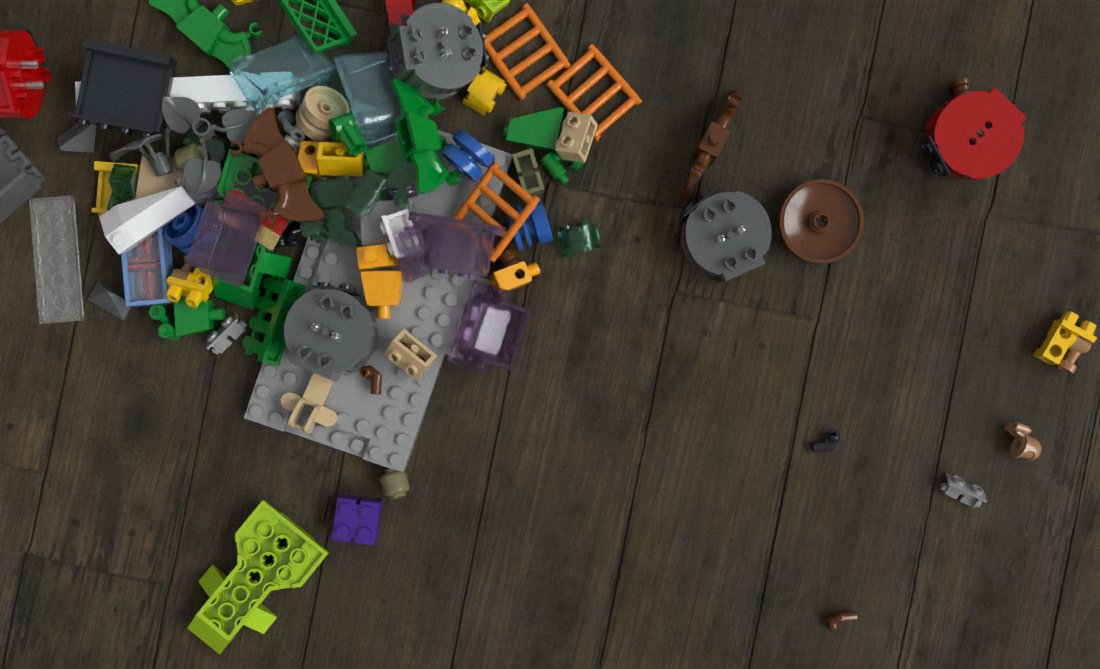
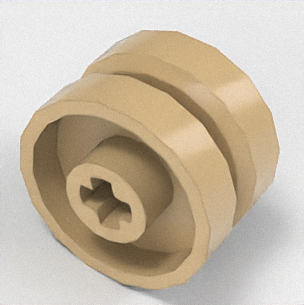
M316 86L306 92L296 112L295 119L297 126L309 138L328 142L332 140V133L328 123L329 119L349 113L350 108L343 95L327 86Z

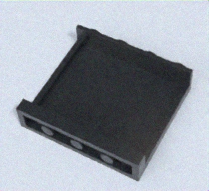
M84 38L82 47L88 51L75 114L68 113V116L76 119L75 123L89 126L90 123H95L98 128L111 130V127L119 128L118 132L132 135V131L140 133L139 136L141 137L154 134L162 135L165 122L162 100L163 97H170L177 61L171 56Z

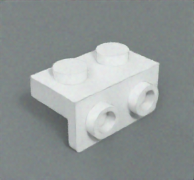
M408 209L387 216H381L383 220L380 222L384 235L388 234L390 240L387 243L390 255L395 254V257L399 259L422 251Z

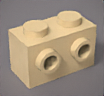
M568 112L566 119L562 123L561 135L555 145V150L562 159L586 162L598 126L593 117L588 114Z
M405 329L393 339L384 353L391 362L395 363L416 381L429 369L437 357L434 352Z

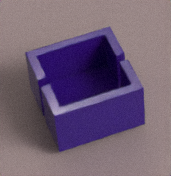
M341 494L337 498L332 540L351 542L355 539V543L374 545L378 540L383 500L364 497L360 501L359 496Z

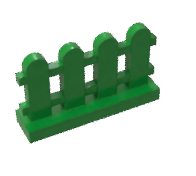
M272 275L263 280V288L267 290L264 297L260 296L258 298L256 307L260 311L258 317H251L249 327L253 331L251 337H244L242 346L246 349V354L252 355L253 352L258 354L257 360L279 366L286 347L284 338L285 320L292 305L304 295L306 285L289 279H284V282L278 280V276ZM274 292L279 294L277 302L271 300ZM267 312L272 314L270 322L264 320ZM260 332L265 334L263 342L258 340Z

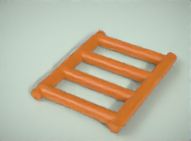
M528 3L522 7L523 10L487 34L484 42L485 50L488 52L489 57L521 101L525 99L528 92L562 68L567 69L571 66L566 56ZM528 17L534 27L497 53L490 43ZM540 34L546 45L509 70L502 60ZM552 51L558 62L520 87L514 77Z
M591 44L587 48L588 52L557 79L548 81L546 85L569 112L592 115L620 89L623 90L629 99L597 126L593 139L598 141L601 133L633 105L641 104L642 100L603 54ZM594 57L602 67L567 97L559 87ZM608 73L615 83L586 109L580 112L573 103Z
M496 161L487 169L450 222L451 226L458 227L490 255L489 259L493 262L501 255L540 201L539 197L530 195L499 169L500 165ZM493 176H496L527 203L521 213H518L487 186ZM481 193L514 220L508 231L474 203ZM469 210L502 237L495 248L462 220Z

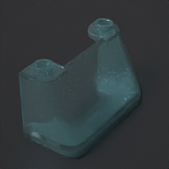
M295 35L286 42L248 56H238L233 60L234 64L229 71L255 113L261 114L266 109L265 105L272 102L276 104L281 97L309 86H328L336 74L337 68L322 52L313 55L302 37Z
M387 50L342 54L334 57L354 119L367 145L396 135L395 121L401 117L398 98L391 84L394 78L390 54L387 53Z

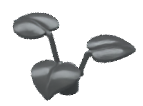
M163 97L162 111L167 125L173 131L181 134L188 132L192 126L194 133L200 139L204 159L193 158L189 160L183 170L184 179L195 195H201L212 190L221 177L220 165L216 161H208L205 140L210 139L214 134V130L227 132V137L231 142L238 141L244 144L249 127L259 115L244 109L230 110L223 115L222 123L225 128H221L215 124L211 125L204 118H200V107L194 100L186 97Z
M169 126L164 129L166 155L163 152L155 154L150 143L161 139L162 135L154 134L130 142L125 147L109 153L111 162L115 163L120 157L132 150H139L150 166L153 167L156 177L173 172L169 160H172L169 144V132L172 129ZM142 146H147L151 154L150 157L142 148Z

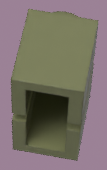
M533 149L512 154L517 174L520 176L521 187L532 196L544 193L545 189L540 172L538 171Z

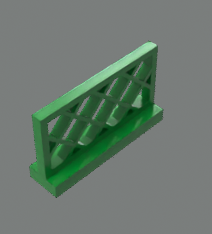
M278 0L313 55L338 46L347 47L357 36L355 29L336 0H312L315 6L304 0ZM291 1L299 5V10L291 8L288 2ZM303 7L313 11V16L302 13ZM317 14L322 15L326 23L317 20ZM300 19L311 23L310 29L303 26ZM314 26L325 29L324 35L314 31ZM328 32L334 33L337 40L328 37ZM312 37L322 40V45L316 47Z

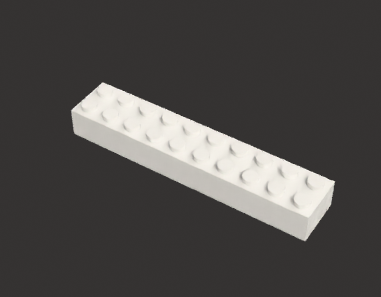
M290 72L174 77L170 97H186L194 100L200 107L201 114H210L211 111L219 110V113H227L234 109H244L252 112L253 109L264 111L268 107L291 111L301 104L300 82ZM81 81L75 82L76 104Z

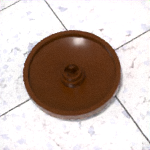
M816 179L801 184L785 198L779 212L778 227L782 241L792 254L809 263L827 264L844 258L857 246L864 229V214L858 198L849 188L833 180Z

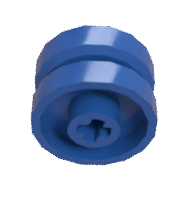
M459 128L452 137L460 149L453 144L447 143L440 152L460 173L477 182L483 175V172L475 162L489 168L496 159L476 139Z
M198 204L190 207L166 224L164 228L165 239L191 258L205 254L215 244L220 234L219 222L210 214H207Z

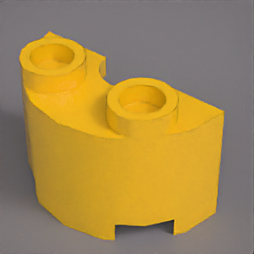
M483 68L482 72L478 73L467 90L469 93L463 99V104L485 116L486 112L490 113L494 108L496 102L493 99L497 94L501 95L507 86L505 84L506 81Z

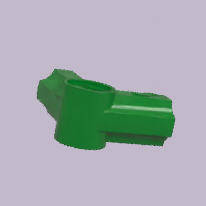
M350 112L329 119V128L332 133L331 142L343 143L348 153L354 156L361 154L366 149L367 143L357 130L356 120Z

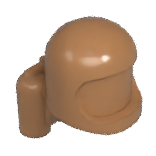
M1008 422L1005 425V430L1009 431V434L1014 437L1010 448L1011 457L1032 461L1040 456L1041 444L1037 439L1028 436L1032 432L1029 426L1019 422H1014L1013 424Z

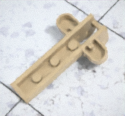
M313 373L303 396L293 392L285 393L281 397V405L283 408L293 412L288 421V426L310 434L316 422L326 427L335 425L338 421L337 412L324 406L334 381ZM305 404L314 407V410L306 425L303 426L298 423Z

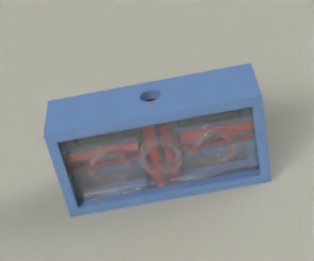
M165 226L130 251L121 254L126 307L174 304L166 296L169 288L166 280L168 276H171L174 268L172 245L164 237Z

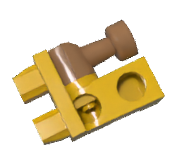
M203 254L202 257L191 258L185 255L184 261L186 263L181 269H174L171 276H168L166 280L169 287L166 293L167 299L177 303L181 296H185L186 304L197 308L201 301L207 302L209 294L213 290L212 278L218 261L216 256Z
M1066 311L1060 320H1054L1042 346L1036 350L1033 356L1049 365H1057V368L1063 372L1074 374L1077 368L1074 365L1075 361L1081 353L1088 352L1092 343H1095L1097 339L1093 335L1096 325L1089 321H1083L1080 327H1077L1075 323L1079 316L1072 311ZM1068 349L1069 353L1066 357V360H1062L1064 354Z

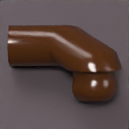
M370 365L362 367L360 370L361 376L371 382L370 394L381 395V373Z
M845 611L830 615L826 619L827 628L829 630H837L838 623L856 622L858 619L857 613L855 611Z

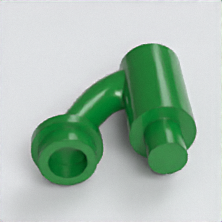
M550 152L540 161L554 180H559L562 185L569 182V179L565 175L567 171L559 162L560 160L572 163L570 167L574 168L575 171L585 164L583 162L564 160L557 152Z
M159 304L153 305L149 309V315L152 319L159 320L162 323L158 328L159 336L171 341L179 340L181 336L175 335V326L166 316L165 308Z

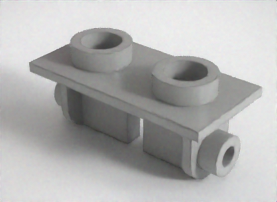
M237 313L232 317L228 316L222 322V327L217 332L214 330L209 334L206 339L208 350L213 347L211 350L216 355L223 353L232 344V341L227 337L230 335L236 340L246 330L247 324L243 320L238 322Z
M945 474L947 483L943 482L940 486L943 494L957 499L962 494L959 499L960 502L972 508H979L982 501L987 502L984 490L975 484L970 485L957 475Z

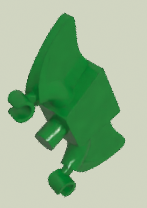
M149 0V4L152 7L171 16L177 24L176 27L210 57L223 61L233 75L247 74L251 62L249 38L259 39L262 35V31L252 32L253 29L259 27L258 23H252L247 32L232 33L221 22L229 11L220 3L210 12L203 5L200 6L198 0Z
M394 79L391 84L398 98L401 117L395 121L396 131L403 159H411L414 165L417 193L424 194L434 191L445 179L450 186L460 183V180L457 179L461 177L460 171L448 172V168L439 161L436 154L446 145V138L439 135L436 123L428 119V116H436L445 109L438 104L440 99H436L430 104L414 88L398 79Z

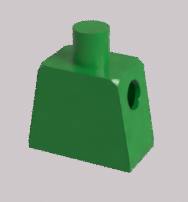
M181 296L177 303L174 302L176 336H188L214 330L215 321L225 320L226 318L225 308H214L213 300L201 301L197 308L188 306L185 302L186 297Z

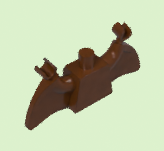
M736 90L729 95L726 100L728 104L722 110L716 122L711 121L701 138L692 156L696 161L689 172L691 177L680 196L685 199L695 183L701 179L706 168L713 164L731 132L728 130V127L739 107V102L742 100L740 91Z
M268 107L249 127L244 145H241L238 141L230 143V147L236 146L239 148L238 151H231L230 154L233 157H238L245 151L246 154H256L260 158L258 163L263 172L252 176V180L257 188L269 184L271 189L277 193V201L272 207L274 210L272 212H265L262 216L263 223L267 219H273L268 225L269 228L276 226L278 214L296 222L322 220L325 218V214L315 204L309 194L307 184L310 182L293 147L288 141H285L278 130L274 109Z

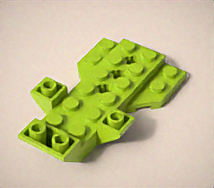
M262 500L235 533L238 552V564L227 576L216 566L212 565L198 581L210 598L195 615L187 629L218 654L224 651L243 625L264 634L278 616L261 603L272 590L302 587L329 552L285 514L280 513L268 502ZM279 538H286L288 546L280 547L279 544L281 542L278 541ZM272 555L274 563L267 564L265 556ZM259 572L261 579L254 581L252 579L254 575L251 573Z

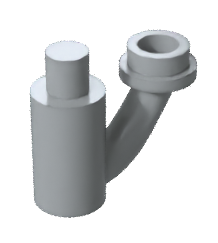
M289 110L281 111L278 114V120L283 124L285 131L290 134L294 141H304L307 135L300 130L297 123L295 126L291 125L294 121L293 113Z

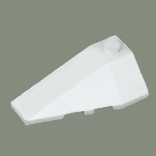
M180 186L118 204L99 218L106 239L118 254H123L130 251L196 203L185 188Z

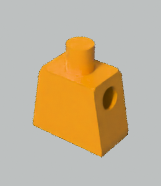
M309 138V141H301L298 160L305 174L312 177L310 184L324 186L325 175H320L317 163L319 142L322 141Z
M387 244L356 248L359 272L399 267L395 254L389 257Z
M525 261L496 271L489 278L492 281L496 295L499 296L529 284L532 281L531 277L540 274V269L536 262L526 266ZM515 273H519L521 278L518 279Z
M361 271L367 306H377V319H390V306H400L404 272Z

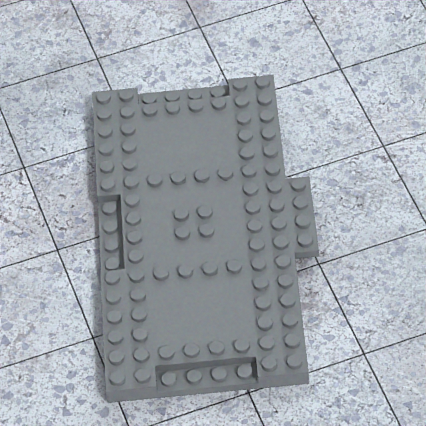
M357 100L353 101L350 113L356 120L357 130L367 143V147L364 150V158L367 157L366 150L399 140L395 121L400 116ZM438 130L439 135L446 138V144H453L460 149L453 141L452 134ZM481 144L495 157V161L500 165L499 169L508 175L513 161L512 154ZM440 151L436 153L439 161L448 168V172L457 170ZM475 162L481 168L484 175L488 168ZM365 163L363 177L327 176L322 190L324 198L319 200L317 205L325 214V218L313 222L293 281L306 285L304 294L314 290L311 288V285H317L318 282L330 283L331 286L339 288V284L351 285L352 288H356V291L361 294V296L352 297L373 313L378 326L376 349L364 366H373L381 373V395L370 394L371 382L361 376V368L348 375L341 374L338 382L334 381L324 403L325 407L337 412L338 421L335 425L326 427L316 422L310 434L288 426V421L293 412L283 408L281 397L289 392L303 396L313 372L290 363L293 354L289 352L286 346L279 366L262 363L244 415L245 419L283 432L293 433L396 471L404 472L406 470L445 354L465 360L492 283L491 280L473 274L482 248L458 227L455 228L450 225L454 215L480 179L474 182L461 173V177L457 178L460 180V183L450 186L445 179L434 191L419 194L416 191V179L376 175L371 169L367 170ZM493 176L487 186L500 196L504 183L496 176ZM373 183L386 184L384 193L387 196V200L411 199L413 201L415 231L422 248L420 252L399 258V267L370 270L404 272L400 306H390V319H377V306H367L356 256V248L364 247L362 242L358 240V229H361V221L357 220L356 209L360 208L359 202H366L367 192L364 186ZM481 193L474 203L493 218L497 205ZM469 210L462 220L486 239L489 226ZM403 329L437 355L429 369L418 381L408 376L406 372L384 355L393 339ZM305 404L298 420L299 424L306 425L314 407Z

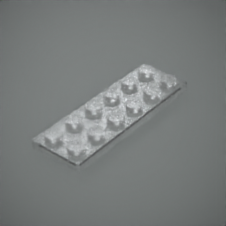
M74 196L29 199L39 324L84 321Z

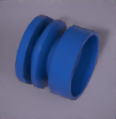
M541 198L535 209L512 238L519 251L524 250L522 244L524 239H527L529 248L532 247V237L536 236L540 244L553 241ZM519 204L517 205L518 212L521 213L523 209ZM507 215V223L510 228L514 220Z

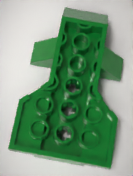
M229 149L217 188L225 204L233 189L244 194L241 189L234 188L236 183L246 185L251 181L252 176L263 172L258 163L259 157L243 152L240 156L233 157L230 152L237 150ZM242 173L249 177V180L245 183L238 181ZM306 175L309 182L311 183L312 177ZM270 186L266 187L267 189L261 190L256 187V189L260 192H266L268 190L273 191ZM255 195L251 197V199L256 197L260 198L263 201V206L265 207V201L261 196ZM272 203L270 205L269 210H271V207L275 205V203ZM228 225L226 234L220 232L217 241L208 250L218 257L212 278L214 296L255 310L261 291L258 289L263 273L286 278L292 258L275 251H270L267 247Z

